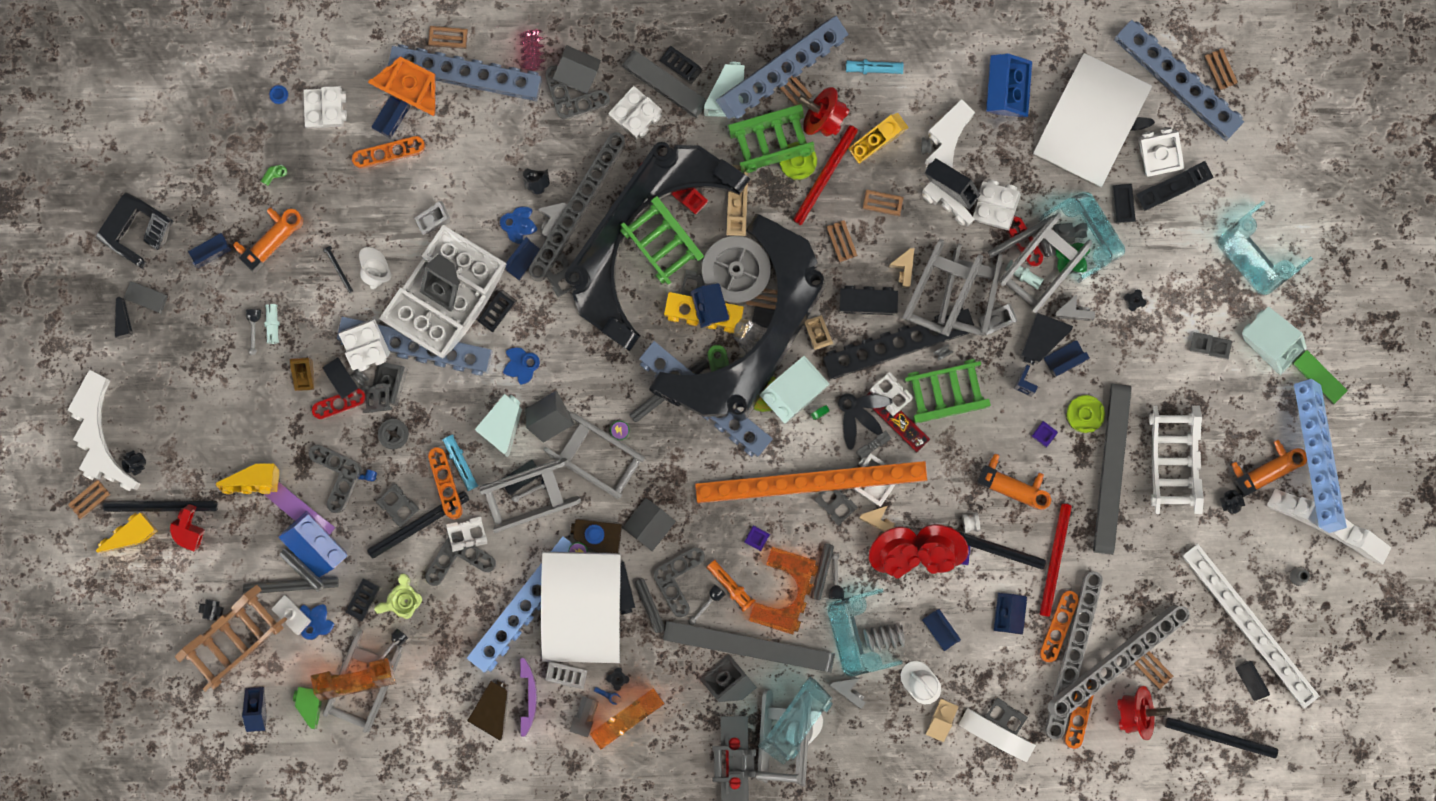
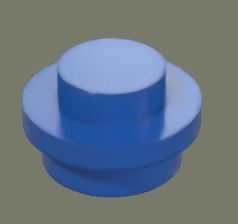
M281 85L274 86L269 92V97L275 104L285 103L289 96L287 89Z
M591 525L585 531V538L591 544H599L604 539V530L598 525Z

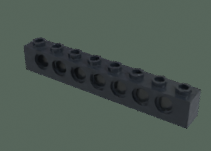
M962 307L956 321L974 326L969 309L964 310ZM939 315L934 316L935 320H932V322L939 324ZM918 324L909 328V325L898 328L896 333L891 334L889 331L880 334L879 339L873 340L871 337L862 340L861 345L855 346L850 344L843 347V351H829L825 353L826 356L822 360L831 381L971 333L952 329L949 336L941 333L932 335L929 328ZM918 332L921 334L922 339L916 342L911 338V334ZM900 338L903 340L904 345L897 348L894 346L893 340ZM876 345H884L885 352L883 354L877 353L875 351ZM864 350L867 353V358L860 360L857 357L858 351ZM840 357H847L849 364L847 366L840 365Z

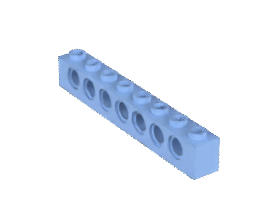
M1308 379L1294 384L1319 528L1331 533L1345 529L1347 525L1322 387L1313 379Z
M562 537L551 552H568L572 543L565 537ZM542 563L467 657L470 662L484 673L488 670L491 672L498 664L496 662L497 658L500 655L503 657L510 649L508 644L512 640L516 641L522 634L520 629L524 624L526 626L530 624L534 618L532 616L536 609L538 611L541 610V595L535 596L533 588L536 585H541ZM524 600H528L531 603V608L528 611L521 609V603ZM513 615L519 618V623L515 627L509 624V618ZM503 630L507 634V639L500 642L497 639V633ZM488 646H492L495 649V654L492 657L485 655V649Z

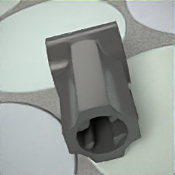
M585 696L582 697L577 715L574 716L569 732L588 738L599 701Z

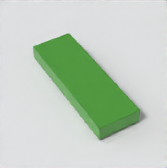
M1308 350L1293 363L1307 379H1313L1321 385L1323 395L1333 405L1348 391Z

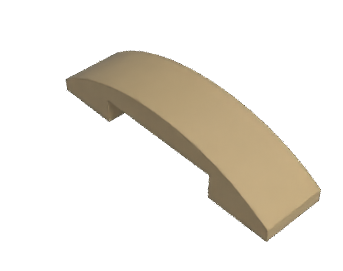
M732 165L741 171L740 165ZM748 183L740 195L728 192L727 235L746 236Z

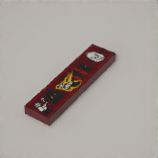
M887 406L871 408L916 453L930 440L901 410L892 416L886 409Z

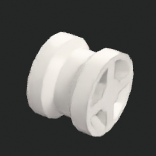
M978 512L972 515L962 514L965 533H969L971 530L976 532L981 530Z

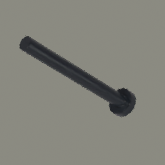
M328 246L323 249V252L328 254L350 294L353 292V289L331 251L333 248Z

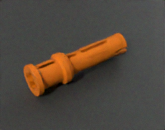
M716 560L706 567L731 594L730 598L741 606L742 612L746 611L756 601L749 597L744 591V587H739Z

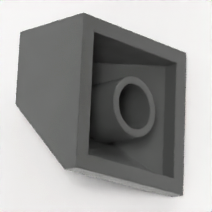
M438 254L425 266L420 293L447 310L452 311L459 281L454 263Z
M729 654L700 678L701 682L718 702L743 700L757 688Z

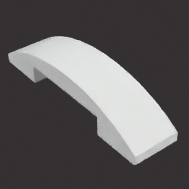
M968 707L958 724L986 742L1025 762L1028 761L1036 746Z

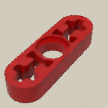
M1015 216L1013 218L1014 223L1018 222L1020 224L1018 230L1020 232L1027 230L1023 220ZM1015 228L1007 230L1011 238L1018 233ZM1032 236L1028 237L1030 242L1033 240ZM1019 243L1016 244L1021 254L1026 247H1022ZM1038 246L1032 251L1034 256H1039L1037 259L1038 263L1029 260L1031 254L1025 260L1026 264L1033 268L1038 267L1043 261V254Z
M361 389L356 390L348 398L355 397L354 393L357 392L359 395L362 394L360 402L352 400L350 401L352 405L348 406V401L344 398V407L338 410L334 407L335 400L342 399L338 394L315 403L312 407V414L317 419H327L363 405L366 401V395ZM330 402V407L333 410L332 413H330L329 409L323 412V416L316 413L319 410V406L322 408L329 407L327 403Z

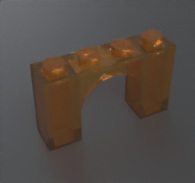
M772 547L766 566L790 574L797 583V597L790 606L783 609H775L754 602L749 621L791 635L794 634V631L798 632L801 624L798 618L800 613L804 614L807 605L804 602L806 594L810 595L813 585L809 582L811 576L815 577L818 566L815 565L816 560Z
M388 658L369 662V668L354 673L333 675L328 671L310 675L314 695L319 701L396 684L393 665Z
M653 688L592 731L590 735L601 750L659 709L665 702L657 690Z

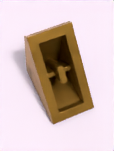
M310 358L290 359L295 391L314 390L313 360Z

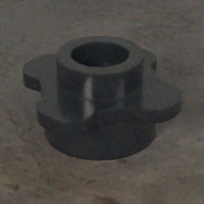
M1139 289L1135 290L1132 294L1128 293L1124 296L1130 311H1135L1139 307H1145L1147 304L1146 300L1142 297V291Z
M615 668L614 672L606 677V680L614 686V690L619 691L625 683L629 682V677L623 674L621 668Z

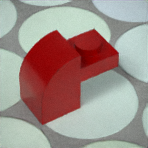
M189 504L180 510L178 519L171 523L170 533L173 540L179 546L194 552L201 545L205 529L191 524L196 506Z

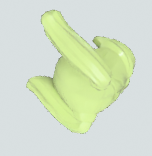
M403 573L398 578L399 585L394 587L389 593L386 602H380L374 607L377 614L393 611L399 617L409 619L415 609L420 606L422 602L421 595L414 591L410 586L411 580L409 576Z

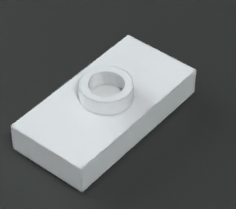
M285 595L272 608L281 619L287 618L285 623L297 635L311 622Z

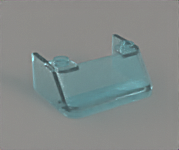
M1082 192L1063 201L1043 213L1039 218L1040 221H1043L1062 210L1068 217H1076L1081 214L1100 247L1093 252L1092 256L1097 267L1083 274L1077 280L1079 283L1119 260L1125 253L1124 244L1094 196L1089 192Z
M1262 201L1219 237L1218 246L1260 295H1269L1313 258L1311 256L1308 257L1296 268L1287 260L1280 261L1275 266L1249 237L1257 229V223L1251 215L1265 204Z
M883 588L837 600L828 606L827 612L843 672L848 676H858L903 664L902 660L883 665L882 659L877 653L869 652L864 654L854 616L860 615L866 610L867 603L865 597L883 593Z
M811 676L802 684L797 695L767 737L758 746L783 765L790 758L794 760L800 751L797 748L822 712L827 713L833 705L831 702L832 697Z

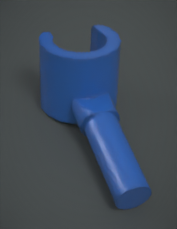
M366 470V474L360 475L358 480L373 482L376 480L377 472Z
M597 687L594 692L608 698L613 705H617V703L612 702V697L614 695L620 697L619 694L605 692Z

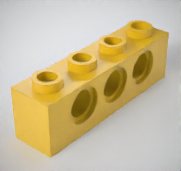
M669 292L664 317H668V321L679 322V320L687 321L686 324L697 326L699 319L692 296ZM725 303L729 320L714 323L705 328L716 330L717 327L724 328V332L728 333L740 331L744 307ZM683 305H687L691 309L686 315L681 314L679 311Z

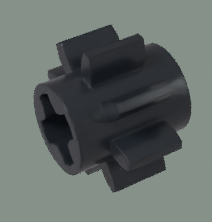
M132 450L123 456L122 468L126 473L132 472L135 476L145 469L146 459L143 454H135V451Z
M1235 490L1225 492L1224 498H1220L1223 511L1228 510L1230 514L1240 512L1242 506H1245L1243 494H1238Z
M206 599L205 604L200 603L198 613H203V619L216 621L217 616L223 615L224 607L219 606L220 601Z

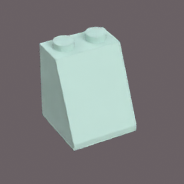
M740 62L725 64L704 105V116L726 117L716 99L744 80L745 65H741ZM739 95V101L743 103V98Z
M1269 306L1265 310L1260 311L1252 324L1249 323L1242 333L1244 341L1279 375L1307 349L1303 333Z
M803 356L773 381L760 394V397L784 423H787L808 406L830 384L811 362Z
M504 394L475 430L508 457L522 409L519 406L521 404L520 401L512 395L508 397Z

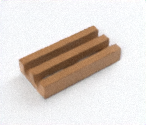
M430 26L428 45L467 49L468 29ZM433 32L463 34V37L435 35ZM433 39L452 40V41H463V42H462V43L439 42V41H433Z
M1223 48L1204 56L1219 91L1238 83ZM1218 55H1220L1231 82H1229ZM1211 58H1214L1225 85H1222Z
M789 77L806 95V98L810 100L812 98L810 92L796 77ZM788 82L786 85L799 98L801 94ZM784 86L779 88L795 106L801 104L796 101Z
M866 190L862 209L900 217L904 197ZM869 195L899 201V203L895 204L870 199ZM867 203L897 208V211L870 206Z
M844 220L826 227L839 263L858 256ZM841 226L851 249V255L848 253L839 227ZM832 229L836 230L845 257L841 256Z
M765 288L762 292L778 295V291ZM758 295L755 298L777 302V298ZM753 301L746 302V305L772 310L776 308L775 305Z
M97 480L68 505L78 515L79 519H83L111 494ZM98 486L100 487V488H99L98 490H96L92 495H90L86 500H84L80 505H78L77 507L75 506V505H76L78 502H80L84 497H86L90 492H92L96 487H98ZM102 491L105 493L82 513L79 511Z
M1149 651L1146 655L1167 675L1166 678L1144 656L1140 659L1162 681L1161 683L1138 662L1140 659L1134 664L1161 690L1174 676Z

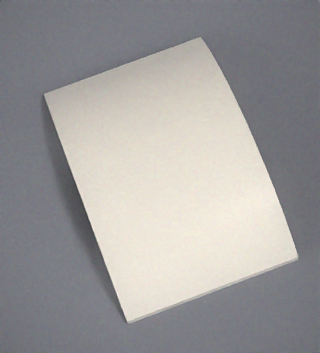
M1084 53L1033 154L1102 187L1152 85Z
M442 225L423 253V259L407 283L398 290L379 318L380 321L442 359L457 345L472 326L489 300L506 267L504 261ZM438 254L454 263L459 281L452 311L447 310L420 293L425 266Z
M542 552V662L620 663L621 553Z

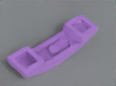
M279 481L277 492L264 494L295 521L304 512L308 511L329 534L336 528Z
M520 658V678H528L529 717H521V737H525L530 731L536 714L537 686L526 658Z

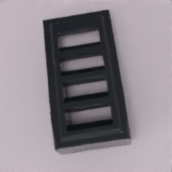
M672 46L668 48L659 60L689 84H693L702 72V68ZM673 54H675L676 56H675L674 59L669 63V62H668L669 59L672 57ZM681 58L682 60L677 65V67H674L678 60ZM687 63L688 65L686 66V68H685V69L683 70V72H682L681 69H682V68L684 67V65Z
M154 211L143 241L154 249L159 250L167 242L171 221L159 212Z
M500 290L478 322L491 332H494L516 304L517 300L504 290ZM501 297L509 303L508 306L500 300ZM498 304L505 310L502 312L495 305ZM493 310V311H494L495 313H497L500 317L497 318V317L494 316L492 313H490V311ZM486 316L495 321V324L493 325L491 322L485 319Z
M117 297L115 338L123 339L134 334L126 302L123 298Z
M363 578L346 613L363 622L381 587ZM366 586L370 588L371 590H373V593L371 594L365 591L364 587ZM363 593L370 597L369 600L360 597V594ZM357 599L366 604L365 608L356 603ZM353 607L362 610V614H359L356 611L352 610Z

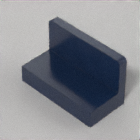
M390 96L373 123L372 128L391 139L409 111L410 105L403 100L400 101Z
M220 233L188 251L193 260L194 266L199 269L230 252L231 248L224 235Z
M525 237L507 260L504 270L520 281L529 270L540 248L532 243L528 237Z
M719 283L701 286L691 291L701 328L729 320Z
M1077 340L1044 357V361L1054 378L1090 359L1088 353L1082 350Z
M1026 365L1022 369L1014 389L1031 397L1036 393L1038 386L1024 380L1030 368V365Z
M998 593L994 631L1023 635L1027 596Z
M939 608L922 619L943 651L961 641Z

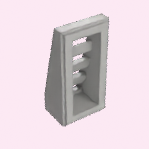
M549 662L545 681L584 689L588 671ZM555 667L558 668L556 679L552 678ZM562 669H566L564 679L562 681L560 680ZM573 671L571 682H567L569 672ZM577 672L581 673L579 684H575Z

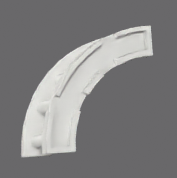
M1153 406V413L1149 414V424L1152 425L1153 494H1151V506H1155L1156 514H1160V504H1190V506L1194 507L1195 514L1203 513L1204 496L1202 479H1199L1201 452L1198 451V440H1201L1202 423L1200 406H1192V413H1188V415H1159L1158 407ZM1159 423H1188V425H1191V432L1187 436H1158ZM1158 443H1187V445H1190V456H1187V458H1158ZM1158 465H1187V467H1191V477H1188V479H1159ZM1160 487L1192 488V494L1190 496H1160Z

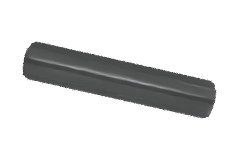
M824 544L811 593V598L815 600H820L834 550V546L831 544Z
M284 548L280 552V556L316 591H320L325 586L288 548Z
M643 578L636 580L635 586L656 633H660L665 630V627L646 582Z

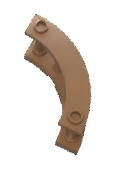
M258 585L247 591L231 607V610L226 615H222L210 626L211 628L203 636L200 634L175 656L179 663L185 658L191 660L209 681L203 688L205 692L210 688L213 690L222 683L221 679L261 646L273 633L277 635L284 629L282 625L286 622L287 618L284 617L278 622L274 620L258 601L257 595L262 591ZM247 605H252L271 627L265 634L246 614L245 607ZM235 616L237 618L240 617L259 639L250 648L229 627V622ZM218 631L224 632L242 652V655L233 663L228 660L213 642L214 639L212 637ZM202 645L204 647L207 646L226 668L216 677L196 655V650Z

